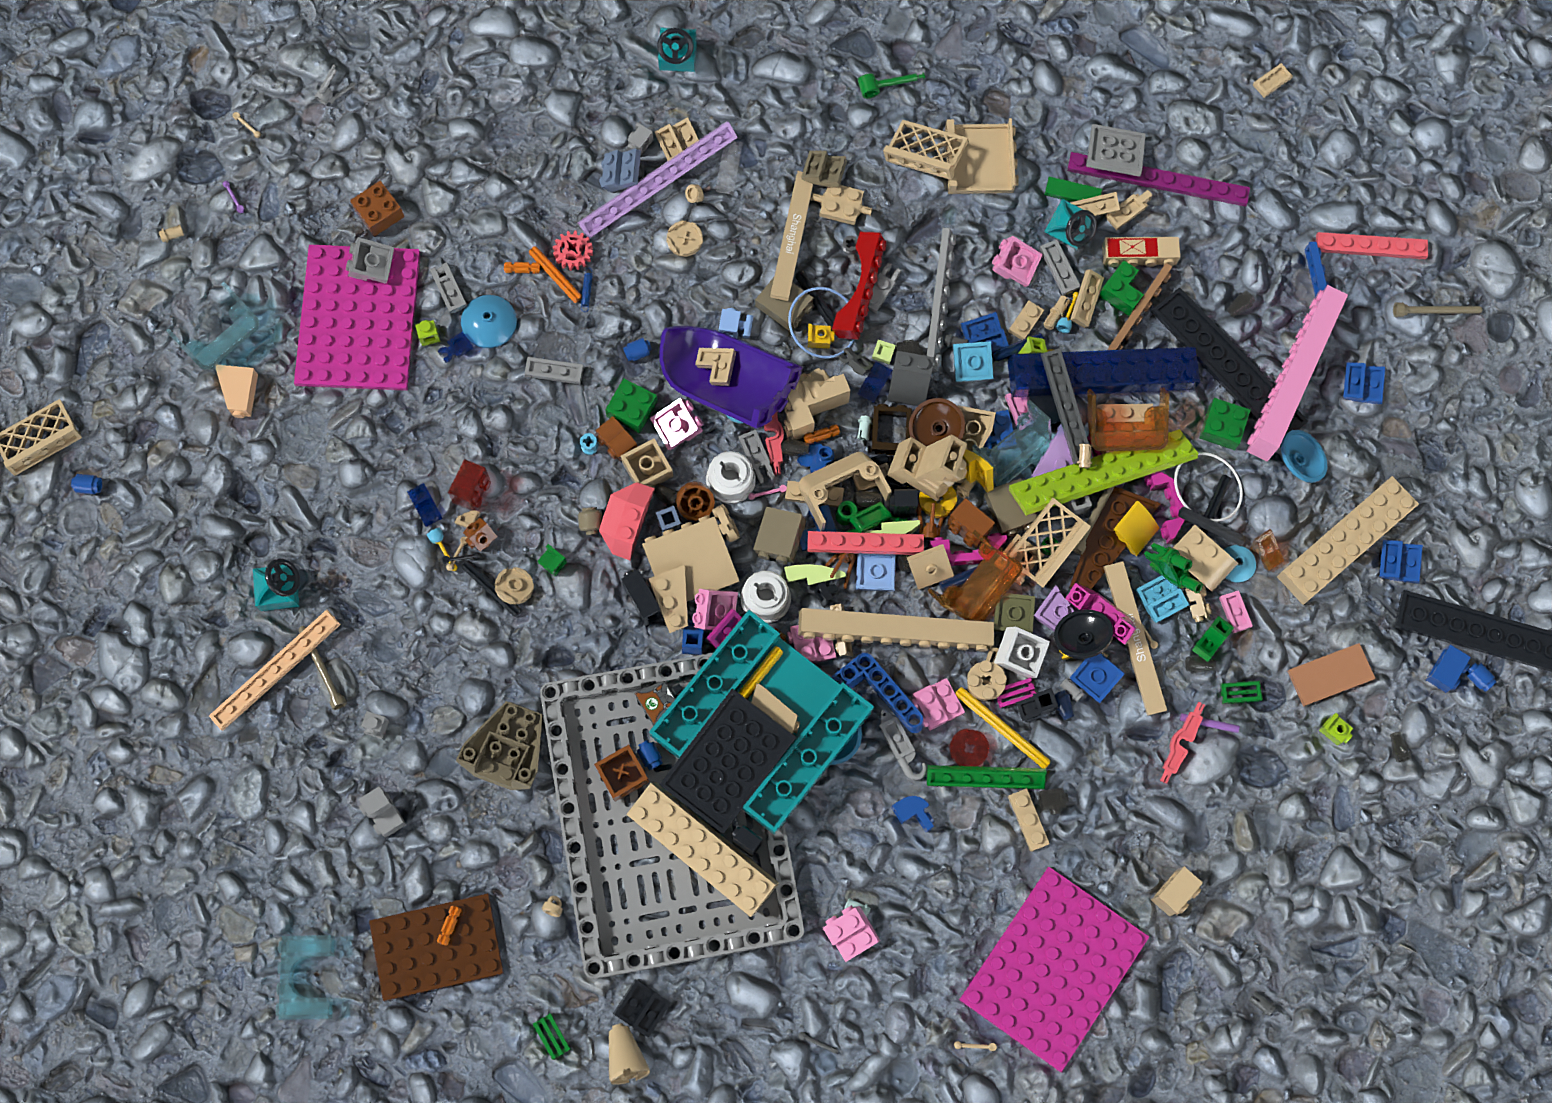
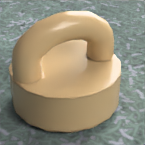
M691 184L686 188V199L690 203H698L704 200V193L699 185Z
M555 895L550 896L548 901L544 902L542 911L548 915L560 917L563 911L560 898Z

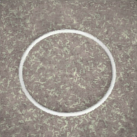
M1198 452V455H1207L1222 461L1230 468L1238 481L1240 498L1236 509L1227 517L1211 519L1215 522L1227 520L1235 515L1241 506L1243 498L1241 481L1233 467L1224 459L1211 453ZM1179 464L1174 476L1175 490L1183 506L1190 509L1183 501L1178 490L1177 476L1182 465Z

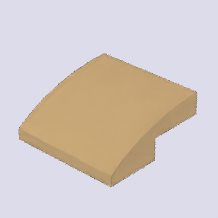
M688 117L673 126L668 124L654 132L667 161L699 140Z

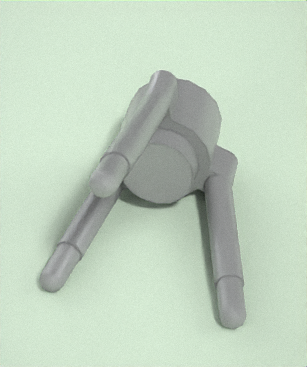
M336 65L332 66L322 86L315 94V98L324 105H327L328 102L333 104L337 98L355 86L353 82L332 96L333 91L328 86L337 72L335 69Z

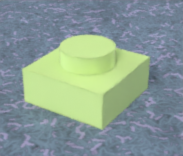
M878 340L872 359L890 364L896 345Z

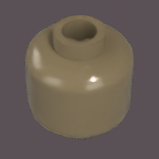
M597 507L582 508V512L578 513L579 530L586 531V535L598 534L597 530H599L603 519L602 511L597 510Z

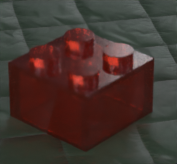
M464 459L448 491L454 504L470 511H475L476 507H480L483 500L482 495L491 485L486 468Z

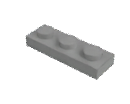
M1056 239L1041 245L1040 251L1062 295L1064 296L1079 290L1081 286L1058 240Z
M528 357L524 375L525 377L580 385L584 367L582 364Z

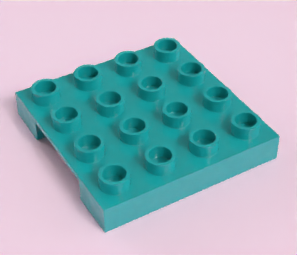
M748 610L651 728L649 735L679 759L730 690L733 688L739 692L775 646L779 647L783 654L760 682V685L797 715V721L800 722L797 734L793 733L796 739L742 809L775 835L872 713L874 706L842 682L840 685L783 641L778 631ZM755 690L748 697L750 702H752Z

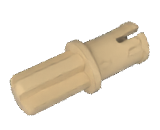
M1060 296L1055 306L1050 309V314L1043 323L1046 329L1052 330L1058 320L1064 316L1063 313L1071 302L1070 299L1066 301V296Z

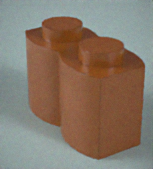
M611 417L595 430L596 439L601 446L605 444L609 448L607 450L609 455L613 459L617 458L620 462L622 461L621 455L637 447L635 440L614 417Z

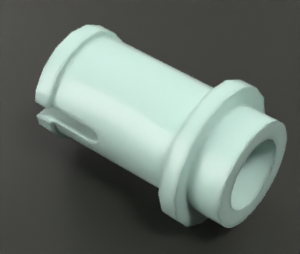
M861 416L858 419L860 425L857 439L869 440L870 426L873 424L871 417Z
M851 898L848 899L844 909L851 905L853 908L860 906L866 917H868L871 910L868 904L863 905Z

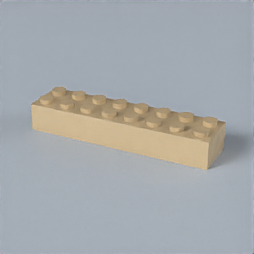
M1393 476L1390 477L1285 568L1277 578L1304 605L1418 506L1419 503Z
M657 782L649 784L626 814L750 917L756 914L779 884L777 880Z

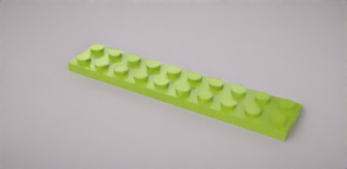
M1178 429L1113 452L1093 457L1090 468H1079V464H1072L1009 485V491L1027 516L1042 511L1052 497L1063 504L1197 459L1198 452L1182 431Z

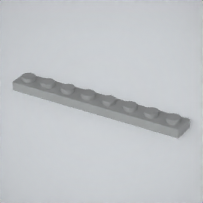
M950 228L942 229L927 356L934 357L932 372H938V366L941 365L940 350L944 345L942 334L946 328L944 318L948 312L946 302L947 297L950 295L951 263L954 262L953 246L956 245V235L953 234Z

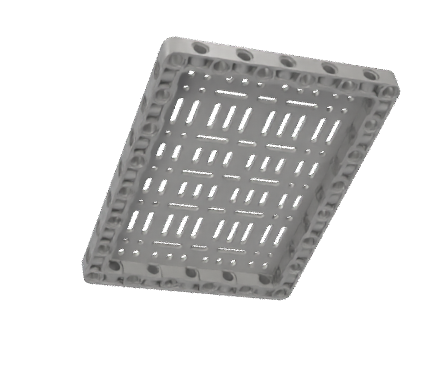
M713 653L545 683L541 687L540 696L584 972L589 978L601 979L799 941L804 934L785 824L774 835L753 819L754 828L751 830L763 838V843L756 852L760 858L761 868L777 880L779 884L756 912L755 918L750 920L748 915L735 904L707 909L706 904L728 900V898L715 887L714 893H709L707 881L697 872L700 894L695 896L693 894L689 866L681 859L671 860L669 856L674 853L653 836V847L648 848L645 829L635 821L628 823L622 821L624 817H628L626 814L639 799L637 790L629 794L631 801L629 807L625 806L624 797L615 802L609 792L611 809L609 811L605 809L603 793L608 791L605 783L601 781V776L594 765L598 762L594 740L600 738L604 759L616 752L614 735L618 734L620 736L621 747L623 748L630 745L628 733L634 732L638 750V745L644 742L643 730L648 729L650 731L653 724L650 719L645 718L646 713L642 706L638 705L634 693L661 681L665 682L668 689L677 683L684 689L701 669L700 664L706 662ZM664 669L672 671V674L668 677L661 675ZM625 676L633 677V681L630 684H625L623 679ZM587 683L595 684L594 689L591 691H587L584 688ZM548 690H555L556 694L554 697H546ZM625 700L629 701L628 708L623 707ZM610 703H614L615 709L613 711L609 710L608 706ZM592 706L595 707L596 710L594 714H590L589 708ZM576 709L581 710L580 717L575 716ZM628 717L637 718L635 722L615 726L606 725L611 720ZM597 724V729H593L592 725ZM582 726L583 731L579 732L578 727ZM559 727L562 729V733L559 736L552 735L554 728ZM650 736V741H654L662 756V765L671 764L673 767L678 758L670 754L666 748ZM582 740L586 742L590 765L588 770H585L583 767L580 748ZM638 755V762L642 769H645L649 782L660 784L670 770L656 772L653 769L649 771ZM561 766L568 767V772L564 775L558 774V769ZM591 779L592 783L587 784L586 780ZM648 783V784H646V785L643 786L644 791L646 790V788L649 786L650 783ZM590 794L595 796L597 808L595 813H591L588 798ZM567 805H574V811L571 814L564 812V808ZM741 810L737 815L739 827H742V825L747 827L745 811ZM700 817L703 821H705L708 825L712 827L710 823H708L706 820ZM613 820L614 824L610 826L608 821ZM597 822L599 823V827L594 828L593 824ZM731 823L724 834L721 832L720 834L732 844L731 834L733 833ZM632 831L636 832L637 851L632 850L630 832ZM612 835H616L619 852L616 855L612 852L610 840ZM597 838L602 839L603 857H598ZM575 843L580 844V851L578 853H571V846ZM775 847H783L785 853L782 856H776L773 852ZM740 850L742 853H744L747 857H749V858L753 861V857L751 858V857H750L749 855H747L745 852H743L742 850ZM660 857V862L637 867L630 866L632 861ZM616 864H620L621 869L616 870ZM601 867H606V872L602 873L600 871ZM668 870L673 871L677 893L676 900H672L670 896L667 878ZM654 872L658 873L662 895L661 903L656 902L652 880ZM639 875H642L644 878L647 896L646 906L641 904L637 881ZM619 879L624 881L628 905L625 910L621 907L617 883ZM605 881L609 883L613 907L612 912H607L603 890V883ZM580 883L587 885V890L584 893L577 892V886ZM789 886L792 889V894L789 896L782 895L781 888ZM697 907L696 912L679 914L680 908ZM765 908L769 909L770 915L768 917L763 915V909ZM669 911L670 913L665 918L644 922L639 921V917L642 915ZM729 915H734L735 917L733 924L729 922ZM626 918L630 919L628 925L624 924ZM714 918L720 919L719 926L714 925ZM701 920L705 922L706 926L704 929L699 928V921ZM611 921L615 922L614 927L609 926ZM586 923H592L594 926L593 931L589 934L583 931V926ZM677 925H682V933H677ZM790 926H797L800 933L793 937L788 933V929ZM663 927L668 930L667 936H663L661 933ZM648 930L653 932L652 939L647 938L646 932ZM757 933L760 936V941L757 944L750 943L748 940L750 934ZM628 934H632L633 941L631 943L627 942ZM613 937L618 938V944L616 946L612 944ZM713 940L720 943V948L716 952L709 949V943ZM672 948L680 950V956L677 959H672L669 956ZM634 955L640 958V963L636 967H632L629 963L630 958ZM593 963H598L600 966L597 974H591L589 971L590 965Z

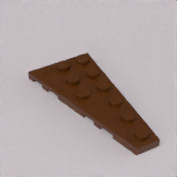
M1115 486L1086 539V549L1080 555L1069 589H1072L1074 584L1078 583L1091 590L1105 573L1104 566L1111 565L1125 549L1126 543L1119 540L1114 528L1136 501H1139L1151 515L1161 503Z

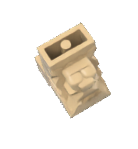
M817 368L809 374L804 373L800 375L795 390L791 389L786 398L788 403L784 407L786 413L784 430L787 437H791L792 442L802 439L805 434H813L815 423L813 415L849 403L851 390L844 374L835 375L830 378L825 370Z
M954 435L943 438L929 446H925L910 437L899 443L887 475L901 484L907 482L938 501L948 491V487H951L954 482L965 478L967 473L966 461L962 457L967 444Z

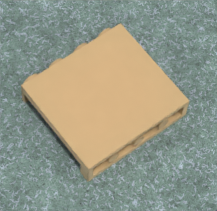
M1009 118L1008 124L954 125V119H947L945 132L967 137L969 140L954 169L955 174L952 180L948 179V194L1014 193L1015 186H1018V175H1015L1018 162L1017 158H1014L1017 145L1016 142H1013L1016 128L1015 125H1012V118ZM956 141L951 143L952 149L959 147L962 142ZM946 145V152L950 151L948 145ZM953 155L946 157L947 162L952 163Z
M707 515L699 518V522L693 525L691 522L681 525V529L675 532L674 529L667 530L659 538H656L654 535L644 539L645 543L642 544V547L645 550L654 576L685 565L687 602L695 599L699 589L720 590L739 582L715 516L710 518Z

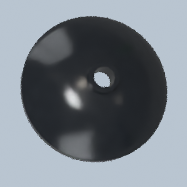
M1089 609L1077 610L1067 614L1058 622L1054 631V639L1058 649L1065 655L1078 659L1091 658L1108 648L1113 639V627L1110 620L1098 611Z

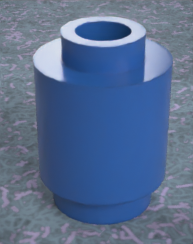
M644 338L628 343L626 347H623L628 362L631 360L634 362L649 356V351L652 348L648 340L645 341Z
M76 474L71 480V487L76 493H100L102 490V479L96 475Z
M1475 662L1467 670L1469 673L1466 676L1479 689H1483L1485 692L1497 682L1494 679L1495 676L1482 663L1477 664Z
M646 740L638 745L639 749L636 751L649 771L663 764L662 756L654 741L649 742V740Z

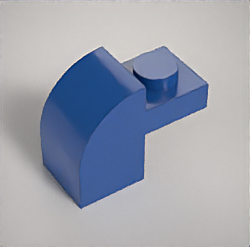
M688 619V626L683 630L682 654L702 655L704 629L694 627L695 624L691 619Z
M908 796L891 806L901 824L915 816L925 833L934 827L932 816L929 812H924L929 807V804L923 798Z

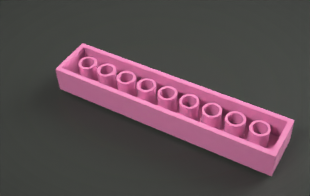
M1327 285L1312 300L1309 306L1310 311L1302 321L1303 326L1296 334L1295 338L1297 340L1292 344L1289 350L1290 355L1282 365L1283 370L1275 380L1277 384L1268 395L1270 399L1268 403H1265L1261 411L1262 416L1254 426L1255 431L1247 441L1249 445L1248 453L1268 461L1280 447L1348 294Z

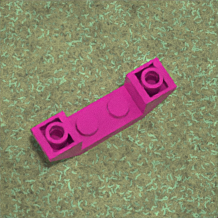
M1158 471L1144 476L1146 485L1150 487V491L1165 488V498L1169 500L1171 505L1170 514L1175 519L1165 521L1160 531L1162 538L1166 539L1167 544H1170L1185 521L1178 516L1179 509L1184 506L1177 496L1174 479Z
M993 533L987 536L985 541L986 552L983 549L973 550L972 553L955 551L951 554L949 539L944 540L943 537L934 538L933 541H930L929 549L943 544L951 566L984 564L990 562L1005 544L1007 535Z
M1078 583L1074 584L1065 598L1079 610L1089 609L1104 614L1112 624L1113 636L1123 644H1127L1137 629L1128 615L1099 593Z

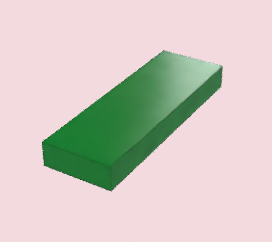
M1049 176L1044 195L1074 202L1100 196L1102 189Z

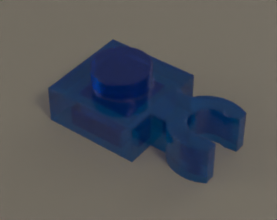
M461 332L447 341L449 347L440 348L438 353L439 355L447 353L448 355L443 360L445 363H448L452 360L453 355L460 358L472 350L473 345L465 334Z

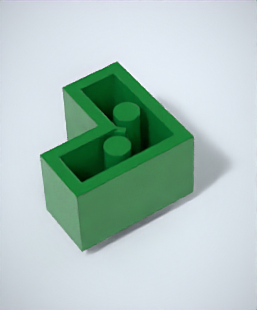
M1123 260L1104 285L1099 296L1130 317L1144 294L1131 286L1139 270Z

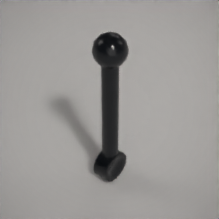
M476 552L472 555L450 558L444 556L442 563L448 564L449 561L471 558L480 559L481 553Z

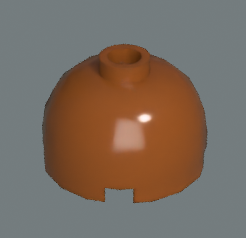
M692 481L679 489L676 504L683 517L688 520L697 521L699 518L710 515L712 509H714L715 500L712 491L707 485L702 482Z

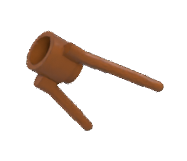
M918 499L919 534L924 535V540L938 538L944 517L939 519L938 526L934 523L936 504L932 503L930 523H925V526H923Z
M835 553L825 564L826 567H829L838 557L839 561L830 575V578H833L843 562H850L843 586L844 589L848 586L853 564L857 558L854 556L855 553Z

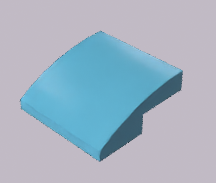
M1162 575L1134 590L1155 623L1189 606L1181 588L1178 589L1177 586L1171 584Z

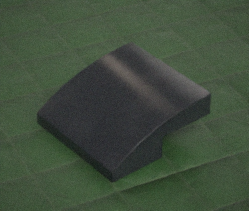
M635 979L613 1014L649 1038L671 1002Z

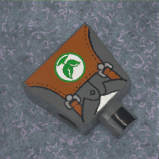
M661 681L634 694L654 726L683 689L679 683L668 689L665 682Z

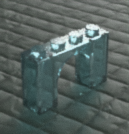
M282 936V941H279L278 951L281 953V962H278L277 967L278 974H280V982L277 983L279 1003L276 1004L278 1020L332 1019L333 998L303 997L294 987L293 975L297 966L305 959L334 957L335 936Z

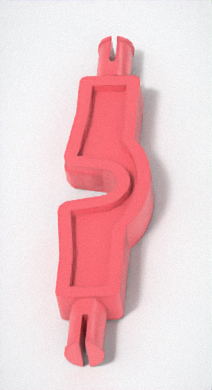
M776 412L772 416V421L764 425V430L776 433L775 436L766 438L765 442L770 464H773L774 475H777V471L778 475H781L780 464L783 462L781 445L783 443L784 430L778 421Z
M1198 702L1194 711L1188 713L1182 728L1172 736L1170 752L1162 767L1165 771L1159 781L1168 784L1171 775L1177 773L1182 761L1188 754V750L1180 745V740L1194 741L1203 719L1200 715L1206 706L1205 704Z

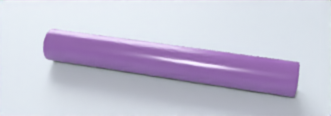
M1181 713L1180 721L1185 722L1188 714ZM1203 718L1200 724L1238 733L1240 728L1239 725Z

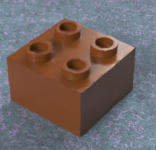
M381 180L350 200L353 209L374 237L405 217L401 207Z
M966 498L951 513L947 523L948 529L953 534L960 535L967 546H973L975 549L987 538L995 524L993 520Z
M630 745L621 748L594 764L615 802L650 783Z

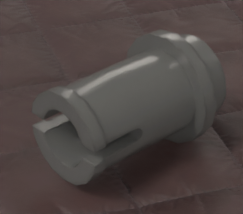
M951 333L950 335L946 334L944 339L946 348L953 347V344L968 342V339L952 336Z
M1256 990L1253 995L1259 1001L1252 996L1248 1001L1263 1011V1015L1270 1016L1276 1008L1273 1005L1274 1002L1268 1001Z

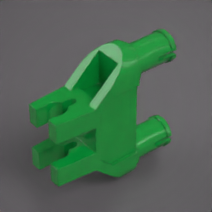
M1153 543L1151 547L1158 554H1151L1148 551L1144 553L1146 559L1151 561L1149 564L1151 569L1162 575L1171 584L1181 589L1187 588L1196 594L1201 592L1203 588L1202 582L1191 578L1189 574L1192 560L1181 556L1178 550L1172 547L1165 548Z

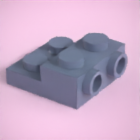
M635 148L626 152L615 150L606 153L604 160L601 162L603 168L602 177L599 179L601 187L612 193L638 185L641 151Z

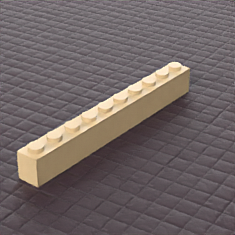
M802 608L799 612L798 635L803 636L805 639L823 637V640L830 641L840 638L844 642L861 640L862 643H873V641H881V644L890 645L892 642L900 643L901 646L919 644V647L926 648L936 645L940 649L957 647L958 650H968L969 648H976V651L985 652L994 645V622Z

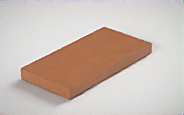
M1360 643L1287 671L1303 707L1376 679Z

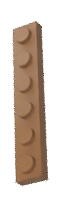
M1165 263L1107 349L1105 356L1111 359L1114 354L1118 355L1123 348L1122 342L1124 339L1128 341L1133 333L1132 327L1134 325L1138 326L1143 318L1141 316L1142 312L1149 310L1153 304L1151 299L1153 296L1157 298L1162 290L1161 284L1163 282L1166 284L1172 275L1169 273L1172 268L1171 265Z

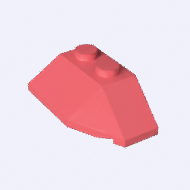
M636 482L610 495L599 532L613 555L631 560L655 488Z

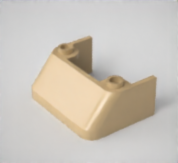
M856 452L801 478L799 490L821 532L825 530L826 521L818 506L827 500L828 492L826 488L860 473L865 480H875L885 501L890 499L891 489L879 466L865 453Z

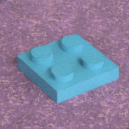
M991 341L953 344L955 382L993 379Z

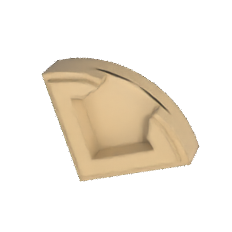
M473 510L458 516L454 523L467 528L469 524L478 520L480 512Z

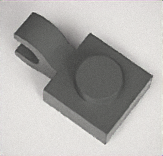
M849 347L843 350L848 357L845 355L839 357L841 362H849L848 365L853 368V371L861 376L870 372L874 367L860 354L857 356Z

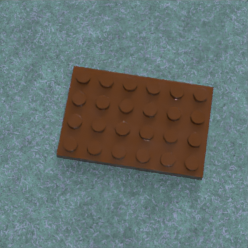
M488 893L369 920L383 1001L504 974ZM454 905L461 908V913L459 917L457 916L458 921L452 935L449 936L450 941L445 946L438 943L437 939L439 934H442L441 929L446 917L450 914L448 913L449 909Z

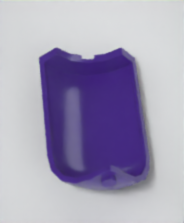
M673 326L665 328L661 334L659 361L663 375L670 386L680 394L756 429L772 421V416L777 411L781 412L788 403L786 398L791 389L795 390L803 367L716 330L696 326ZM699 348L735 349L736 356L729 386L711 385L709 381L712 368H698L695 365Z

